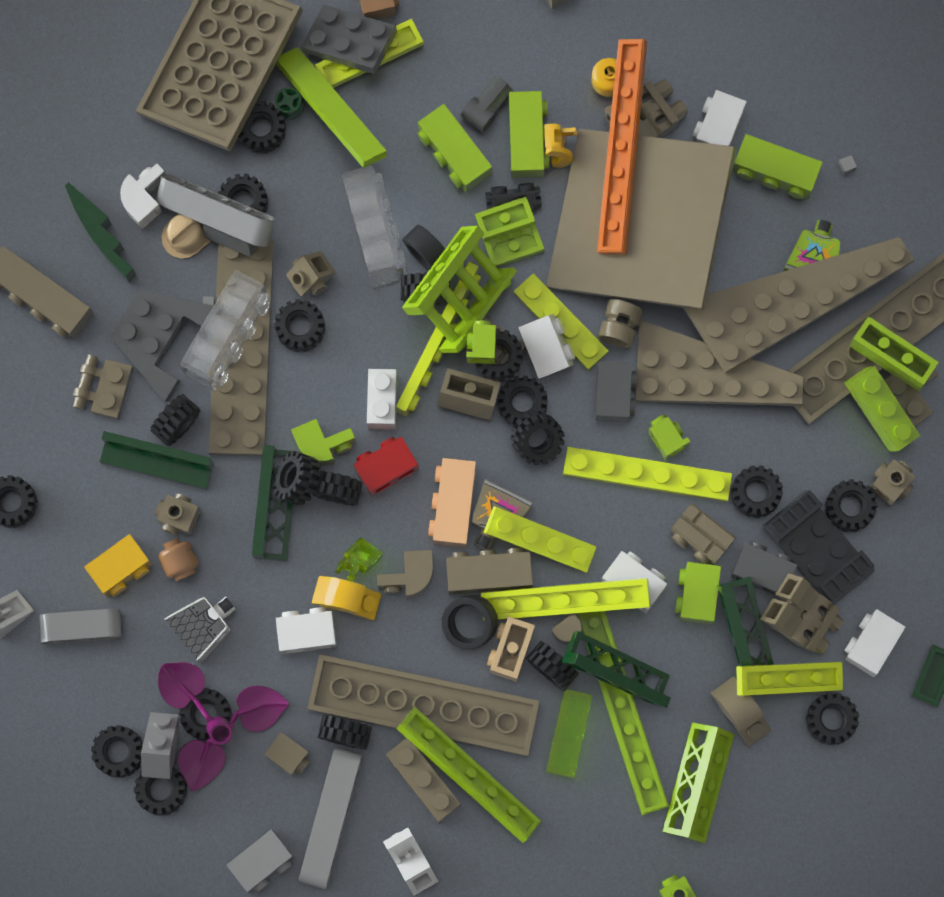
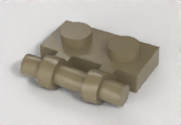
M88 355L86 363L81 366L80 373L82 376L79 386L74 390L73 396L75 400L73 408L83 410L85 401L93 402L91 408L93 414L119 420L133 372V366L106 359L103 369L96 368L98 357ZM92 377L100 379L96 393L89 391Z

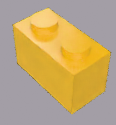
M128 534L84 566V568L106 597L110 595L115 597L127 588L125 584L133 578L139 580L149 572L148 567L153 564L134 538Z

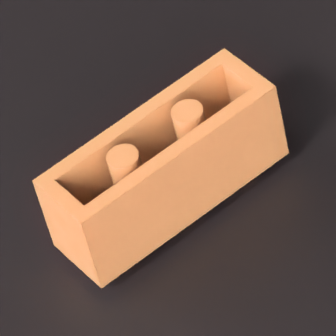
M443 458L442 466H436L435 482H440L439 493L433 492L432 509L437 510L435 520H430L428 536L433 537L434 545L467 548L476 473L475 461Z

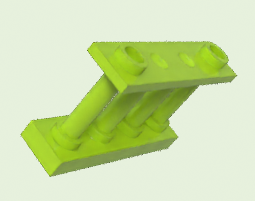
M465 226L459 229L402 307L408 315H426L446 337V340L439 348L442 353H459L466 347L467 334L473 333L474 321L482 320L500 294L510 286L511 279L517 272L514 267L497 268L479 248V240L484 235L479 226ZM469 254L473 256L491 277L483 288L464 267V261ZM454 274L459 277L476 297L469 308L449 288V281ZM440 294L461 317L454 329L434 308V302Z

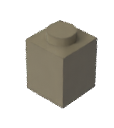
M280 732L264 754L293 777L296 773L301 775L310 763V760L307 759L310 753L282 732Z

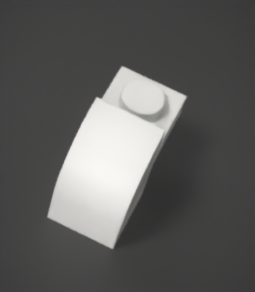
M158 164L143 170L139 175L140 179L138 181L129 174L121 186L120 194L123 206L130 218L141 229L145 228L162 212L159 204L150 196L159 187L161 175L165 174V171Z
M409 828L395 833L391 838L383 842L414 896L439 882Z

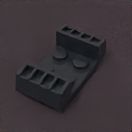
M805 490L767 521L763 527L775 540L783 553L793 558L792 563L797 564L796 568L812 587L835 605L874 572V564L862 550L858 552L823 512L821 509L823 504L810 490Z

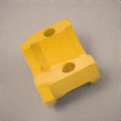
M545 124L546 155L552 156V166L563 168L570 165L573 161V153L565 148L566 136L578 135L576 127L562 129L560 124Z

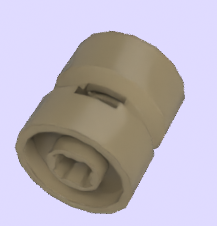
M609 300L605 311L607 321L602 322L598 338L616 347L631 348L636 335L633 327L639 325L643 310L626 301Z

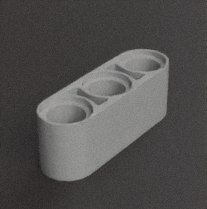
M120 609L41 614V644L122 638Z

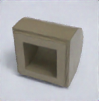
M571 614L552 629V635L559 643L569 645L574 631L581 632V622L575 614Z

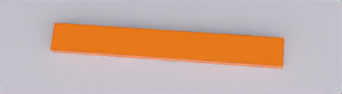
M619 39L597 247L599 254L626 255L647 52V41L645 39Z

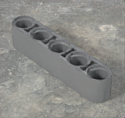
M161 175L156 196V202L159 205L249 244L261 247L268 246L275 220L274 217L178 176Z
M337 747L333 751L302 864L299 883L325 890L328 887L363 754Z

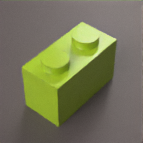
M687 562L685 569L680 568L678 585L683 586L682 597L677 596L675 613H680L679 621L713 625L721 566Z

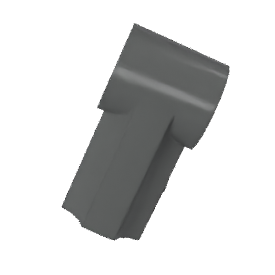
M494 76L477 98L473 97L461 113V117L482 133L485 132L497 115L496 112L509 98V92H513V89L503 79Z

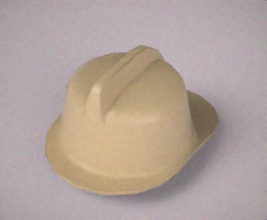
M179 213L166 224L162 232V244L165 250L173 257L180 259L192 257L212 241L205 238L203 223Z

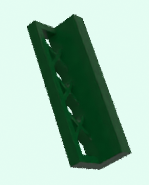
M106 431L103 432L102 440L105 444L99 461L101 464L204 490L208 489L214 467V462L210 457Z
M263 445L252 556L254 559L287 562L293 503L285 500L278 502L272 495L273 483L276 482L273 479L274 472L278 473L275 470L276 456L285 457V454L291 453V451L277 450L275 446ZM272 500H273V501L275 502V504H276L273 508H271V501H272ZM287 502V509L285 510L282 505ZM280 508L286 516L285 523L275 529L269 522L270 515ZM270 527L273 532L268 536V529ZM284 529V537L282 538L279 532ZM277 535L283 543L282 554L266 553L267 542Z
M748 576L717 585L738 666L774 665L764 625L760 620L761 614L751 577ZM746 584L749 595L742 605L736 601L733 588ZM749 602H751L753 611L747 608ZM745 610L753 614L756 621L750 632L743 628L741 616ZM757 628L760 637L754 635ZM752 637L760 641L763 647L757 659L750 655L748 643ZM764 655H765L767 664H765L764 662L761 661L762 658L764 657Z
M574 631L562 663L653 706L668 707L671 697L663 694L670 677L669 674L579 631ZM580 640L587 643L590 651L589 655L583 656L575 653ZM606 652L609 653L613 665L606 667L600 664L598 656ZM629 663L632 664L636 676L629 678L623 675L621 667ZM652 674L659 677L655 690L646 686L645 677Z

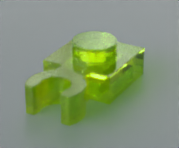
M360 537L345 551L335 573L339 574L342 570L349 571L347 581L352 582L355 580L358 570L365 575L381 559L383 552Z

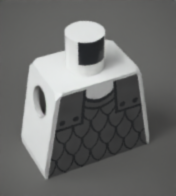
M226 596L213 607L205 597H202L167 616L165 620L196 660L202 663L230 632L231 629L223 619L236 609Z

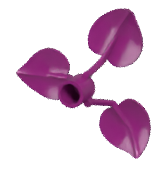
M189 662L164 663L158 672V688L164 701L174 708L181 709L192 700L208 722L206 729L210 738L206 740V743L201 740L189 741L180 749L177 758L179 770L191 791H196L210 783L222 770L225 763V752L220 745L230 741L232 737L231 728L235 727L238 716H240L241 723L246 729L253 732H261L270 728L289 706L287 700L277 691L265 686L256 685L247 687L238 694L236 703L240 710L234 712L229 722L221 716L212 718L195 696L201 693L205 686V677L199 667Z

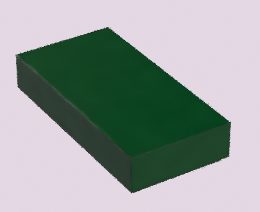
M932 644L911 697L937 708L944 693V649Z

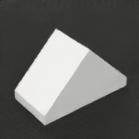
M18 590L0 598V639L34 612L33 608Z

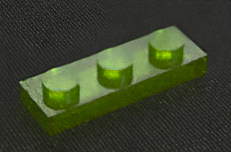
M569 689L564 691L546 770L547 773L574 779L592 699L591 694Z

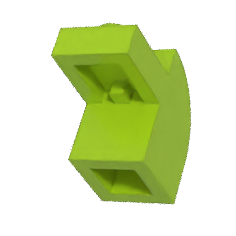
M317 419L291 429L300 452L317 459L320 466L335 464L332 453L343 454L353 448L352 445L356 443L351 428L324 438Z

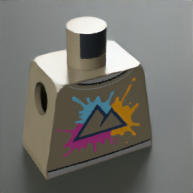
M486 479L483 482L471 524L474 528L480 530L474 544L483 550H490L496 537L483 532L493 506L526 518L533 507V503Z

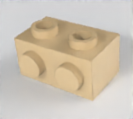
M509 616L506 624L501 622L496 639L500 640L497 650H491L487 665L491 666V674L514 682L518 681L535 631V625Z

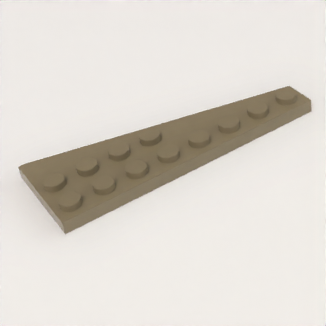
M897 237L707 294L704 310L683 308L720 368L726 374L914 262V258L902 239Z

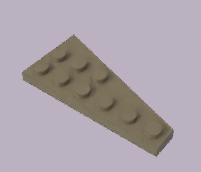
M640 320L636 402L803 406V376L754 359H749L724 374L705 342Z

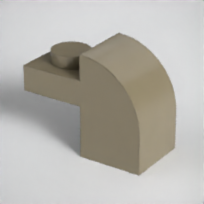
M432 550L404 551L405 573L377 575L378 589L384 590L385 594L401 593V589L406 588L407 599H413L422 595L429 588L433 579Z
M734 677L711 692L722 713L733 723L743 742L748 747L771 731L764 719L765 715L752 696L737 695V680Z

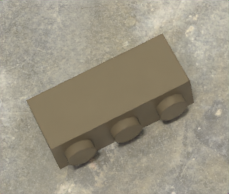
M511 548L507 550L508 553L496 554V550L480 551V555L469 556L468 552L452 553V557L446 558L449 595L533 588L530 552H524V548Z
M407 738L386 754L393 766L439 824L461 807V803L416 746Z

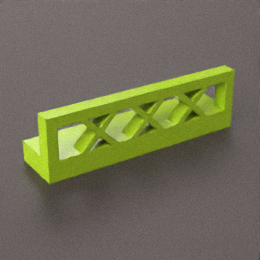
M692 722L663 832L706 844L735 734L719 727ZM699 732H708L705 743L699 747L697 744ZM697 758L699 761L698 770L691 774L689 770L691 762ZM690 786L692 790L691 796L684 802L682 798L683 791ZM682 813L684 816L682 829H675L676 817Z

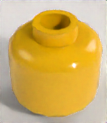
M602 59L593 68L592 86L602 96L613 97L617 59Z

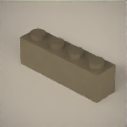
M2 246L0 248V290L4 289L10 294L8 298L19 307L25 304L32 309L30 314L43 323L46 319L53 324L51 329L61 337L65 338L68 335L75 339L94 313L91 308L6 247Z

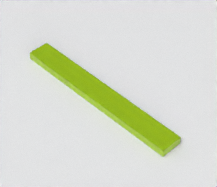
M605 611L576 613L577 618L581 622L583 634L617 649ZM606 652L598 656L600 664L606 667L613 665L609 653ZM621 667L623 675L626 676L624 667ZM598 680L641 815L668 808L669 804L633 696Z

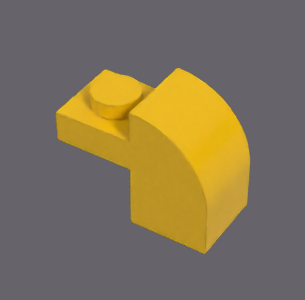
M319 576L312 603L333 611L348 612L367 620H375L382 594L355 582Z

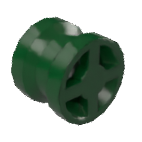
M285 87L277 92L275 105L281 111L283 117L286 119L299 117L304 110V103L300 93L292 87Z

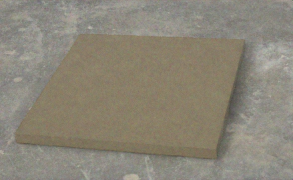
M579 129L546 287L554 290L704 310L736 148L734 146L638 135L626 255L599 254L597 247L609 132Z

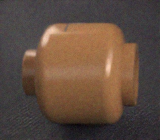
M179 538L163 544L165 549L159 553L158 558L168 578H174L175 581H178L196 573L195 568L198 567L199 560L190 542H180Z

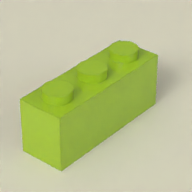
M542 91L509 92L511 178L544 177V168H549V156L543 150L545 127L543 126L542 116H548L547 100H542Z
M442 104L418 121L419 132L417 135L425 146L430 145L435 151L433 154L435 160L441 167L446 166L451 172L449 177L457 188L462 187L467 193L492 175L491 164L445 104Z
M745 134L732 171L736 172L737 176L742 179L752 180L753 178L761 181L767 188L786 190L794 198L803 199L805 197L809 199L823 162Z
M869 316L849 345L918 392L939 363Z
M875 366L864 368L844 382L889 452L900 451L921 436Z

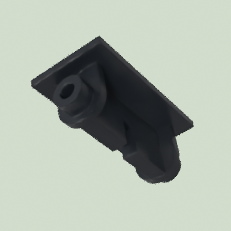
M534 183L518 184V189L507 190V186H496L490 188L491 192H485L486 199H492V202H487V210L523 197H527L531 210H537V207H542L541 196L535 197V193H541L539 186L534 187Z

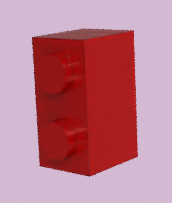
M402 436L397 439L391 437L380 444L381 448L373 453L367 451L356 458L357 462L353 464L371 497L419 470L418 463Z

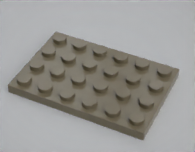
M193 0L136 112L142 117L231 152L303 12L302 8L285 0Z

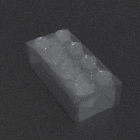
M370 165L365 168L341 173L373 290L401 283L403 273L408 272L403 249L397 250V247L401 245L396 224H390L393 221L389 199L382 198L386 196L381 172L375 173L374 166Z
M236 269L234 270L179 364L187 378L213 392L216 391L218 386L222 387L229 376L228 368L231 363L235 364L242 354L243 349L241 346L245 339L249 340L256 330L255 322L259 315L264 316L269 308V296L264 284Z

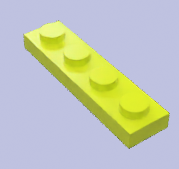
M412 18L396 26L397 33L380 66L424 45V41ZM328 60L315 64V68L333 88L366 73L365 71Z
M534 273L513 291V294L537 319L554 314L555 318H560L565 333L562 334L565 343L571 345L575 358L588 372L609 353L603 344Z
M494 506L483 532L586 573L596 550L594 545Z
M842 662L736 666L737 695L741 696L843 690Z

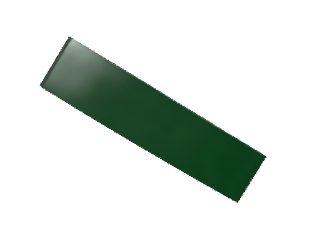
M68 182L65 185L67 193L92 241L108 262L130 283L136 276V273L119 256L124 251V248L107 231L112 225L109 218Z

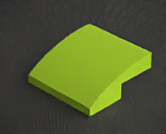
M527 197L475 214L477 224L484 232L482 239L488 257L497 268L545 252Z

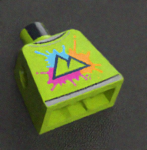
M817 220L814 232L803 230L785 265L784 271L839 255L840 240L830 237L833 224L825 220Z

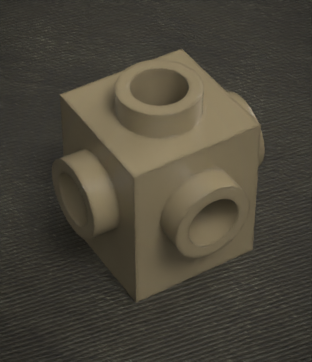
M320 250L308 255H302L294 260L292 263L293 267L286 276L294 289L302 297L310 293L313 295L321 293L327 287L325 283L336 271Z
M895 459L889 465L884 462L874 473L877 479L871 485V491L875 492L889 506H892L899 496L905 499L914 488L911 484L915 478L912 474V468L905 462H897Z
M176 493L175 497L167 494L165 501L160 500L155 515L158 516L157 521L159 524L163 525V531L176 536L178 532L191 536L201 509L199 506L192 504V499Z

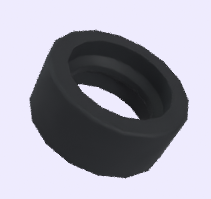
M416 225L402 239L408 251L428 271L445 250L443 245L421 225Z
M465 595L452 601L445 608L442 616V630L446 639L454 646L463 650H472L488 643L495 635L498 627V616L493 605L486 598L478 595ZM464 606L476 607L485 619L484 631L476 638L463 637L455 626V615Z

